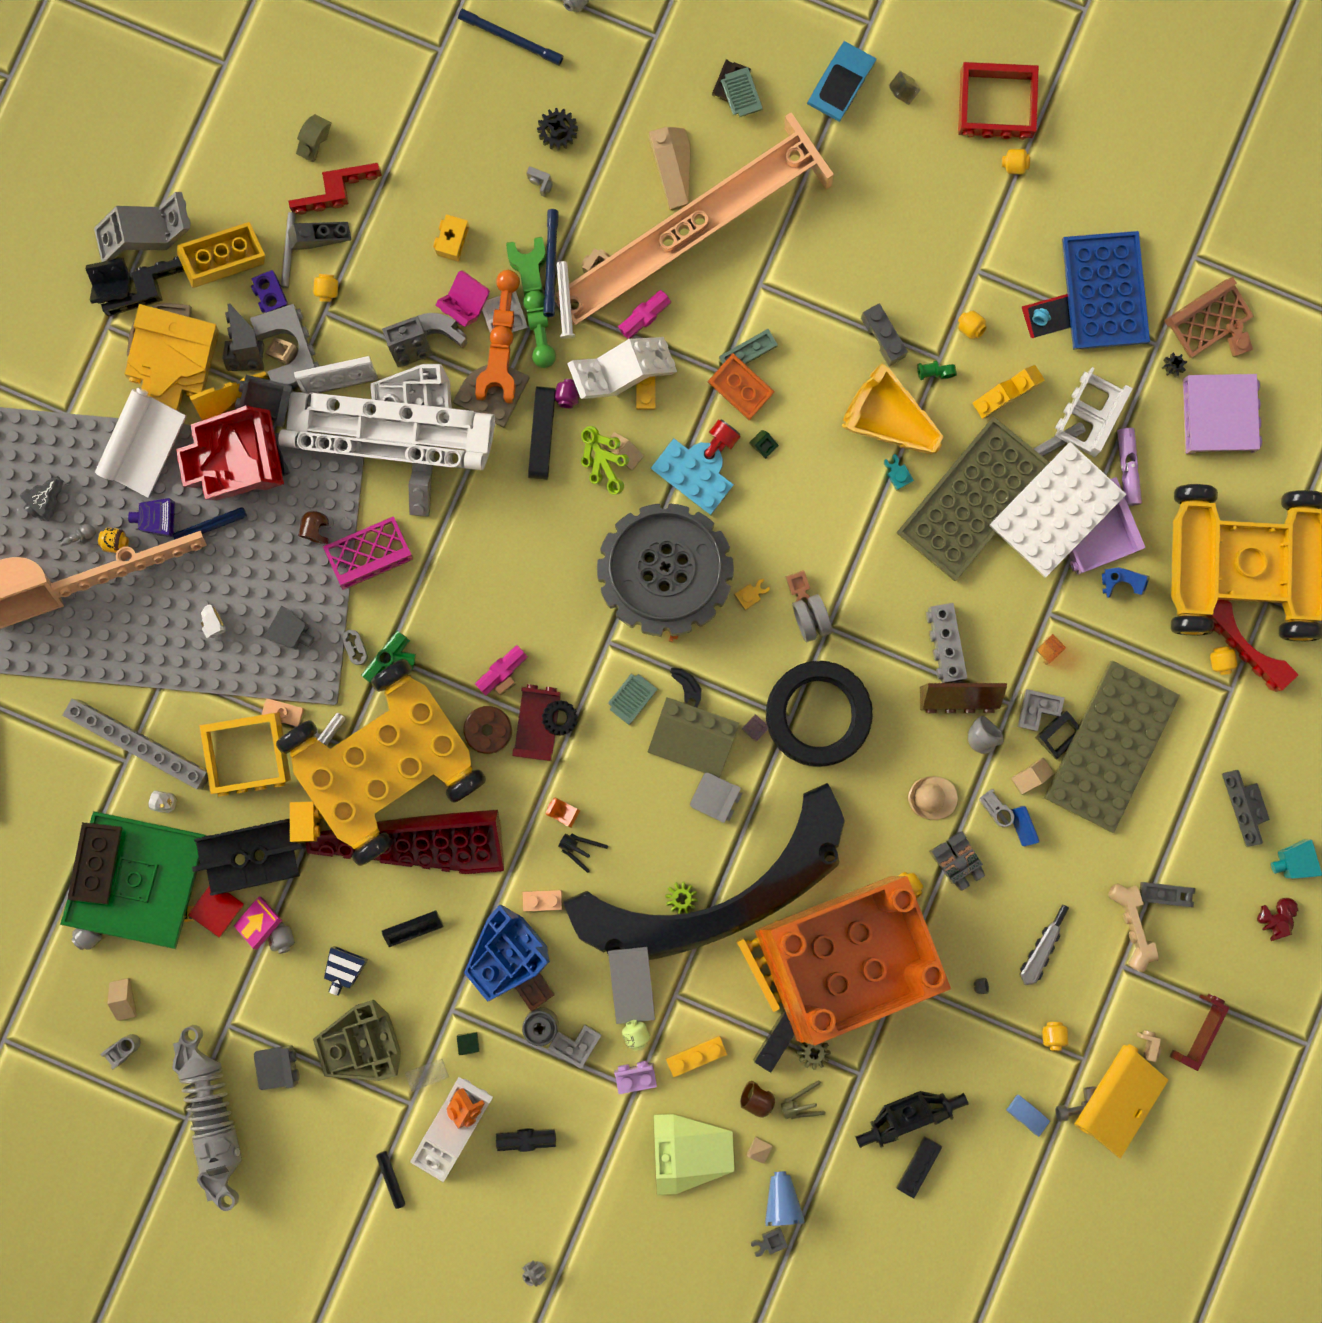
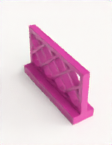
M394 516L323 546L342 590L413 560ZM390 523L395 528L392 535L382 532L384 526ZM374 532L378 534L374 543L365 540L367 533ZM381 535L390 538L387 547L377 544ZM353 539L360 541L357 551L347 547L349 541ZM393 540L402 543V549L398 551L390 549ZM363 543L373 546L369 555L360 552ZM338 547L342 549L339 558L331 556L329 550ZM376 547L385 550L384 556L379 559L372 556ZM345 550L355 553L352 563L342 560ZM358 555L368 558L365 565L359 566L355 564ZM340 562L350 566L348 572L342 575L338 572Z

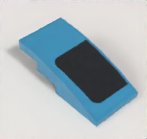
M844 41L821 77L807 104L840 122L877 58Z

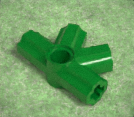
M397 630L361 676L371 683L375 675L400 659H406L413 671L416 654L402 652L410 640ZM384 652L389 653L391 656L389 663L381 661V655Z

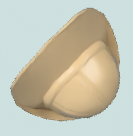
M937 776L921 778L912 785L908 794V801L910 807L918 816L937 820L953 813L957 805L958 796L954 785L950 781Z

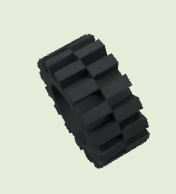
M554 701L549 703L543 710L542 724L551 734H568L577 725V711L567 701ZM558 710L565 712L567 715V721L561 726L556 725L553 721V714Z

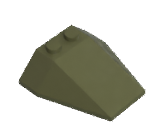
M375 1000L355 1005L313 1038L319 1061L326 1077L380 1081L398 1075L401 1050L389 1013Z

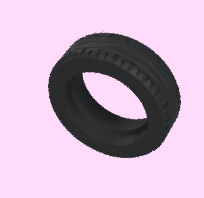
M810 661L790 669L774 685L767 700L766 723L775 745L787 757L803 765L813 767L829 766L848 759L864 744L871 729L873 707L870 695L863 682L848 668L830 661ZM813 681L831 683L842 690L849 700L852 712L850 726L840 740L829 746L815 747L807 745L797 739L788 726L786 719L788 701L792 694L806 683Z

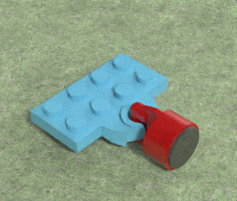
M718 419L708 432L714 437L710 443L701 442L693 445L688 450L673 438L651 467L654 472L710 515L734 486V484L719 474L723 467L721 452L725 446L731 450L741 437L737 430L722 419Z

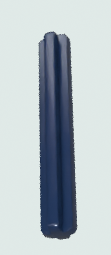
M243 507L178 531L173 534V538L175 540L201 531L202 534L246 518L247 513Z

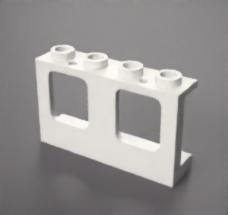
M1092 367L1088 373L1084 371L1079 380L1081 382L1080 387H1076L1071 395L1074 398L1072 403H1068L1063 411L1066 415L1063 419H1059L1055 427L1057 429L1055 437L1067 443L1071 442L1076 448L1096 457L1101 452L1133 388L1125 385L1123 389H1120L1092 374L1095 369ZM1087 383L1108 393L1109 397L1102 410L1099 411L1080 401L1079 398ZM1071 414L1093 425V429L1085 442L1064 432L1063 429Z

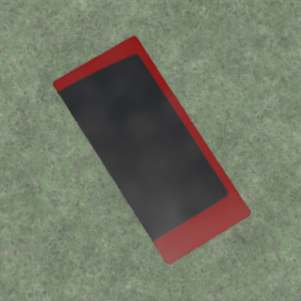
M1068 294L1021 307L1030 338L1071 328ZM1043 308L1049 312L1051 320L1045 326L1037 325L1032 318L1036 309Z

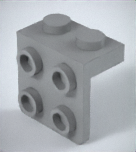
M705 773L690 802V806L725 823V820L730 821L734 810L731 808L734 802L738 804L742 793L739 792L741 788L710 773Z

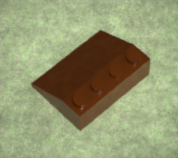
M928 683L920 687V710H925V713H937V710H945V713H956V710H964V713H975V710H983V713H995V710L1001 707L1007 683Z

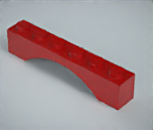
M1217 600L1213 615L1207 616L1215 622L1214 631L1219 635L1222 634L1226 639L1227 645L1237 650L1239 657L1253 667L1252 671L1266 681L1265 684L1270 690L1275 692L1284 690L1298 676V673L1286 661L1265 656L1254 649L1241 635L1236 625L1231 602L1229 600Z

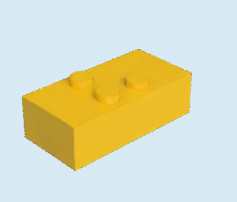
M250 222L177 245V255L192 288L264 265L265 254Z

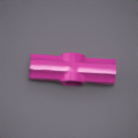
M660 289L646 303L642 302L633 310L632 315L618 326V329L627 339L632 338L643 327L649 326L657 318V315L671 304L670 299Z
M516 645L503 658H499L490 666L489 671L475 685L487 696L496 686L509 678L528 656Z

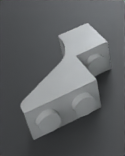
M417 449L415 452V456L417 459H420L421 457V451L419 449ZM412 463V473L408 484L409 515L429 516L433 465Z

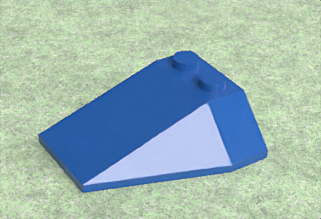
M499 905L487 918L464 974L487 1002L537 976L550 962L547 945L523 917L505 906Z

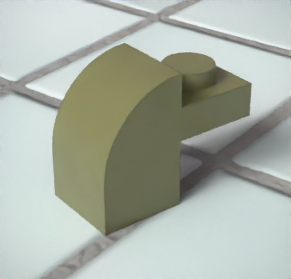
M316 114L309 117L298 134L299 144L296 154L314 162L320 143L327 140L332 122Z

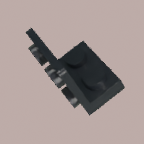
M124 258L86 265L85 269L92 284L91 304H102L113 299L121 300L129 295L131 276Z

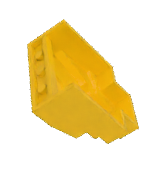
M139 304L133 325L135 333L127 360L125 376L133 383L140 384L142 381L141 388L148 392L147 395L179 411L184 393L190 397L205 390L219 330L216 324Z

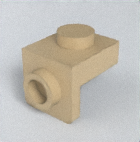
M594 248L590 256L586 255L582 261L583 273L594 268L599 261L603 262L609 258V254L602 249L598 251Z
M1144 1030L1143 1033L1137 1032L1136 1036L1147 1039L1143 1058L1156 1062V1059L1161 1054V1039L1155 1036V1032Z

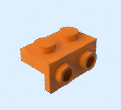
M464 1088L454 1094L447 1107V1113L458 1129L463 1126L469 1127L476 1122V1118L481 1113L485 1103L481 1100L473 1104Z

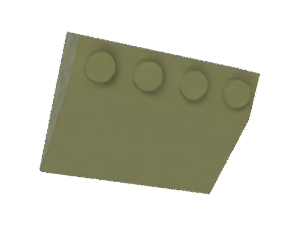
M666 697L648 753L720 778L739 723Z

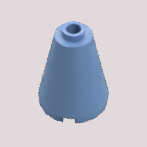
M786 1171L774 1172L775 1176H771L765 1225L771 1226V1223L772 1226L797 1224L798 1220L799 1224L805 1223L791 1176L786 1175Z

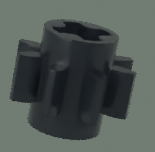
M1173 352L1170 354V358L1165 357L1163 359L1166 364L1162 369L1166 370L1167 376L1174 374V377H1177L1179 372L1183 373L1186 371L1183 366L1187 361L1183 360L1182 354L1175 356Z

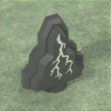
M57 476L47 480L43 485H36L31 490L26 489L19 495L26 503L23 508L36 518L40 515L49 521L54 514L53 508L57 504L56 496L61 492L64 481Z

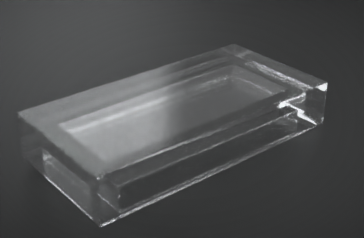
M443 1059L405 1073L411 1091L449 1077Z

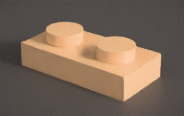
M562 890L523 892V911L562 910Z

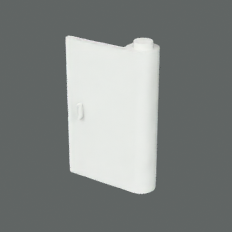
M137 387L136 390H131L95 473L105 479L115 480L150 498L187 415L147 395L148 392Z

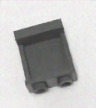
M246 375L245 381H240L239 392H242L241 399L237 398L235 409L250 406L270 410L271 419L276 421V426L283 427L292 385Z

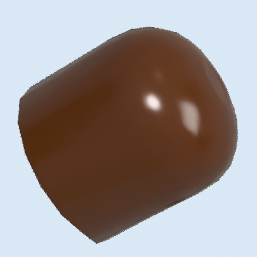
M317 511L306 512L302 516L298 536L315 543L328 544L329 539L321 536L318 532L320 526H329L328 517Z
M749 1081L741 1095V1108L757 1117L764 1118L772 1112L775 1105V1097L772 1092L761 1089L758 1083ZM753 1087V1095L749 1100L748 1093Z

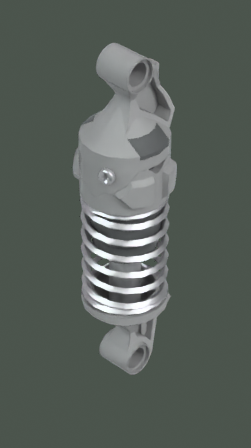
M192 1025L185 1028L180 1035L179 1042L173 1044L175 1057L172 1069L178 1074L180 1083L189 1084L182 1089V1092L192 1093L186 1096L184 1101L192 1103L187 1106L186 1111L193 1113L188 1117V1120L193 1123L190 1130L195 1132L192 1136V1142L199 1170L197 1182L205 1190L207 1202L213 1200L221 1210L229 1211L239 1202V1194L228 1186V1181L241 1163L242 1157L235 1125H233L234 1121H229L228 1115L231 1114V1111H227V1107H225L229 1105V1102H223V1098H221L228 1093L223 1092L213 1095L212 1091L225 1086V1083L211 1085L210 1082L223 1076L221 1074V1063L198 1050V1045L203 1037V1030L200 1026ZM189 1030L195 1032L196 1037L194 1040L189 1038ZM224 1197H231L232 1204H227Z

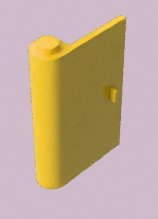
M1130 1044L1122 1046L1074 1123L1078 1129L1093 1136L1120 1159L1168 1082V1079L1138 1053L1139 1050Z

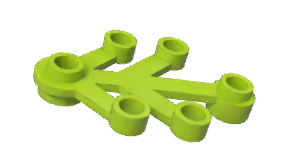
M588 426L581 433L582 441L586 443L581 464L584 467L593 465L592 473L589 476L592 484L602 481L600 473L602 465L609 479L607 483L608 492L612 495L620 494L624 489V483L617 479L608 460L617 463L619 466H626L629 463V457L626 454L617 455L603 450L599 443L608 445L610 449H617L621 445L620 439L600 435L596 427ZM592 449H594V451H595V458H594V459H593V457L591 456Z

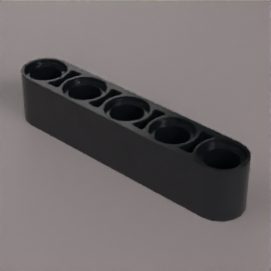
M536 386L528 478L548 480L556 388Z

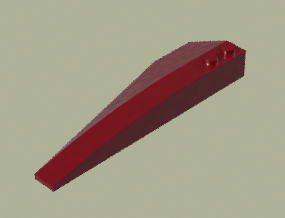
M498 810L438 814L376 822L380 831L379 834L386 832L393 839V845L373 859L380 861V863L406 867L415 865L429 870L430 868H438L445 872L453 870L459 871L460 874L504 871L502 834ZM332 830L321 831L320 837H317V842H305L307 854L330 857L338 855L343 856L345 859H351L353 852L356 850L339 840Z

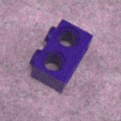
M273 270L251 278L254 284L251 285L255 296L260 298L261 302L258 305L262 313L289 305L277 275ZM264 283H270L267 289H262ZM277 300L276 305L272 307L269 306V302Z

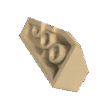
M664 127L650 131L649 141L669 208L672 210L688 205L690 143L685 128Z

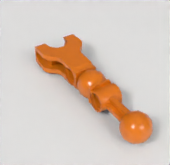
M508 269L500 272L496 279V285L501 291L499 310L495 309L493 315V329L489 336L491 344L488 366L476 379L475 395L477 400L483 401L486 399L488 389L498 386L504 391L503 397L505 402L512 404L514 402L516 385L512 376L508 373L510 345L514 339L512 332L514 311L510 310L512 293L519 288L520 278L517 273Z

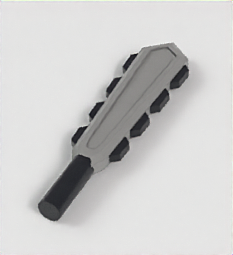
M1062 904L1054 921L1048 927H1044L1042 931L1043 936L1037 939L1035 943L1036 948L1030 951L1028 961L1024 962L1020 968V976L1024 985L1034 984L1041 980L1043 975L1042 969L1047 966L1049 962L1048 956L1055 949L1054 943L1060 938V925L1069 907Z

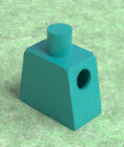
M1311 839L1301 840L1278 851L1280 860L1271 862L1273 873L1283 872L1285 878L1322 876L1313 840Z

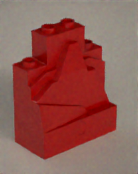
M244 406L191 424L194 444L176 449L183 487L197 488L203 486V494L207 500L217 501L255 489L268 490L284 485L270 410Z

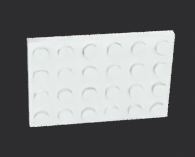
M1069 442L989 526L1046 578L1121 501L1126 493Z

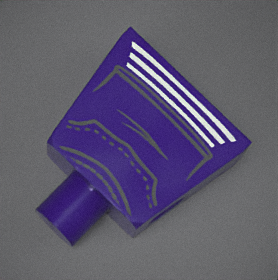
M166 498L139 503V512H129L128 521L129 523H138V529L142 532L173 537L175 501Z

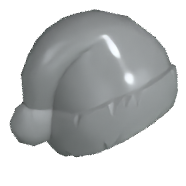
M985 716L978 717L968 731L969 745L974 751L981 754L992 752L996 746L1004 742L1002 732Z

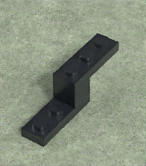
M176 256L168 262L159 261L151 267H139L136 269L137 271L131 272L137 294L129 293L124 299L106 301V303L101 304L103 312L109 317L136 309L139 304L146 306L163 301L157 279L185 271L179 257Z

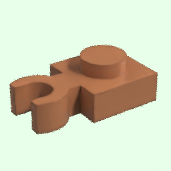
M1242 320L1236 321V329L1233 328L1232 323L1227 324V330L1232 334V337L1227 338L1232 356L1253 350L1248 332H1242Z
M802 570L785 576L791 595H798L796 602L803 597H806L808 601L810 596L805 590L810 589L805 571Z

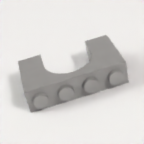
M294 304L250 318L259 340L278 334H290L297 338L299 350L296 358L285 366L268 371L271 381L292 385V388L299 386L294 372L320 367L318 361L315 362L313 355H315L313 345L309 344L307 340L310 337L307 327H303L301 322L304 319L301 309H297Z

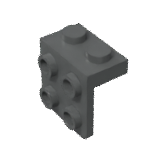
M293 1045L259 1050L254 1053L260 1090L284 1086L292 1088L298 1084L299 1071L295 1065L296 1052L293 1050Z

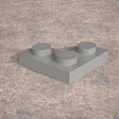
M1026 689L1018 727L1038 731L1042 713L1060 717L1064 697Z
M586 1024L575 1041L558 1031L548 1049L582 1069L602 1034Z

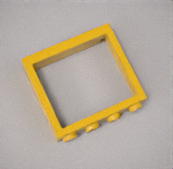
M280 712L199 725L211 794L217 793L218 797L230 795L229 791L236 790L237 794L248 792V788L255 787V791L267 789L266 785L273 784L274 787L285 786V782L291 781L287 754L281 753L276 746L277 740L283 736ZM270 722L279 777L220 786L211 731Z

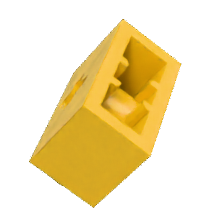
M446 214L445 219H442L439 225V231H441L439 238H435L433 245L438 256L459 262L470 227L468 220Z

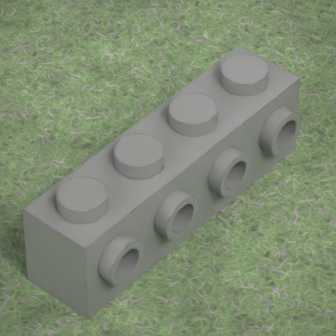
M954 603L929 607L928 612H926L927 622L931 623L932 628L929 634L931 642L935 644L933 656L934 660L938 661L939 668L936 669L938 680L941 679L942 683L967 679Z

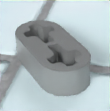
M355 630L346 631L342 639L349 659L355 665H363L368 659V654L362 638ZM350 634L357 637L354 639L356 645L354 647L350 641L347 642ZM355 649H357L360 654H363V656L361 657V661L354 659V657L356 656Z

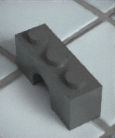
M880 303L864 311L861 320L869 334L873 333L880 345L879 351L888 366L905 358L908 351Z

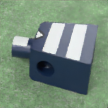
M336 946L331 947L324 979L332 982L328 992L339 996L343 986L351 988L368 959Z

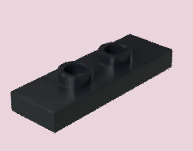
M437 910L384 929L382 930V936L387 945L392 947L444 926Z
M924 1136L896 1188L914 1199L942 1146Z

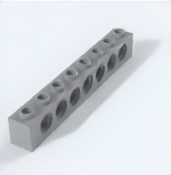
M71 699L62 715L195 789L203 790L208 781L205 768L81 700Z

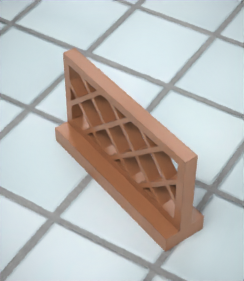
M1234 277L1222 281L1164 320L1166 325L1172 328L1189 358H1192L1229 333L1227 329L1219 328L1221 318L1230 320L1229 323L1233 324L1234 321L1242 320L1245 323L1254 317L1236 288L1235 284L1237 282ZM1230 291L1235 296L1234 304L1225 302L1226 295ZM1212 303L1220 304L1218 314L1210 312ZM1224 305L1233 307L1231 317L1222 315ZM1237 308L1244 311L1246 315L1244 318H1235ZM1197 313L1205 314L1203 324L1194 323ZM1209 315L1217 317L1215 327L1207 325ZM1182 323L1189 324L1187 335L1182 334L1177 326ZM1236 323L1233 324V328H1234V329L1237 328V324H1236ZM1193 326L1202 327L1200 338L1191 336ZM1206 328L1214 330L1211 340L1204 339ZM1190 339L1199 340L1198 348L1192 352L1189 347Z

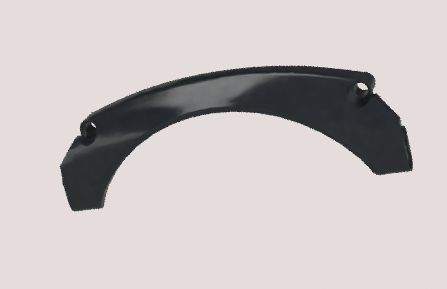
M828 783L803 794L801 814L788 845L772 867L753 885L740 894L704 910L677 915L642 914L615 907L598 899L588 891L563 901L580 941L603 953L607 951L608 954V951L647 947L648 958L652 960L686 952L723 939L765 919L796 900L839 865L836 848L840 844L845 819ZM829 855L835 857V859L830 862L825 860V858Z

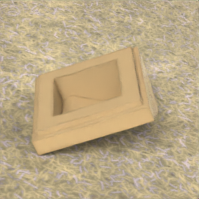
M755 1137L747 1152V1157L764 1164L773 1146Z

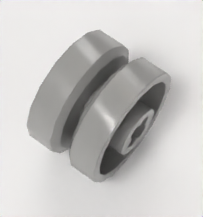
M819 594L808 598V607L803 600L792 603L797 624L806 643L816 639V629L822 637L832 634L830 619Z

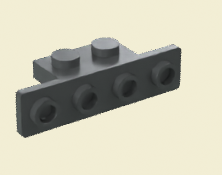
M1239 770L1223 773L1222 776L1246 846L1263 844L1258 824L1270 819L1258 783L1244 787Z

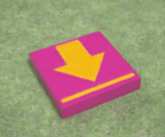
M259 896L235 923L234 927L249 945L257 950L282 922V919Z

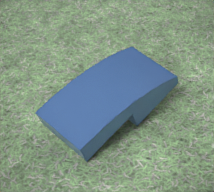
M1017 1095L1006 1109L1018 1122L1024 1124L1038 1137L1050 1122L1020 1095Z

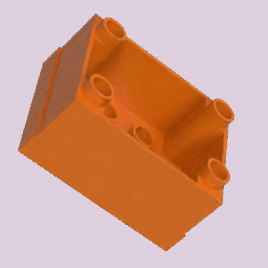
M889 876L755 930L787 1017L793 1028L795 1038L801 1043L818 1045L951 989L908 876Z

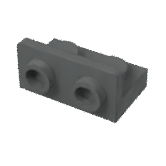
M263 340L258 341L261 357L238 361L236 355L231 353L230 343H233V341H225L223 362L226 370H264Z

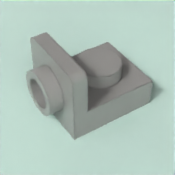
M529 166L526 173L527 178L534 185L539 186L542 184L540 194L545 197L546 192L549 193L553 185L550 174Z

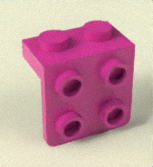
M461 270L457 273L448 295L439 298L436 306L444 314L455 319L458 324L466 327L477 321L490 291L465 271Z

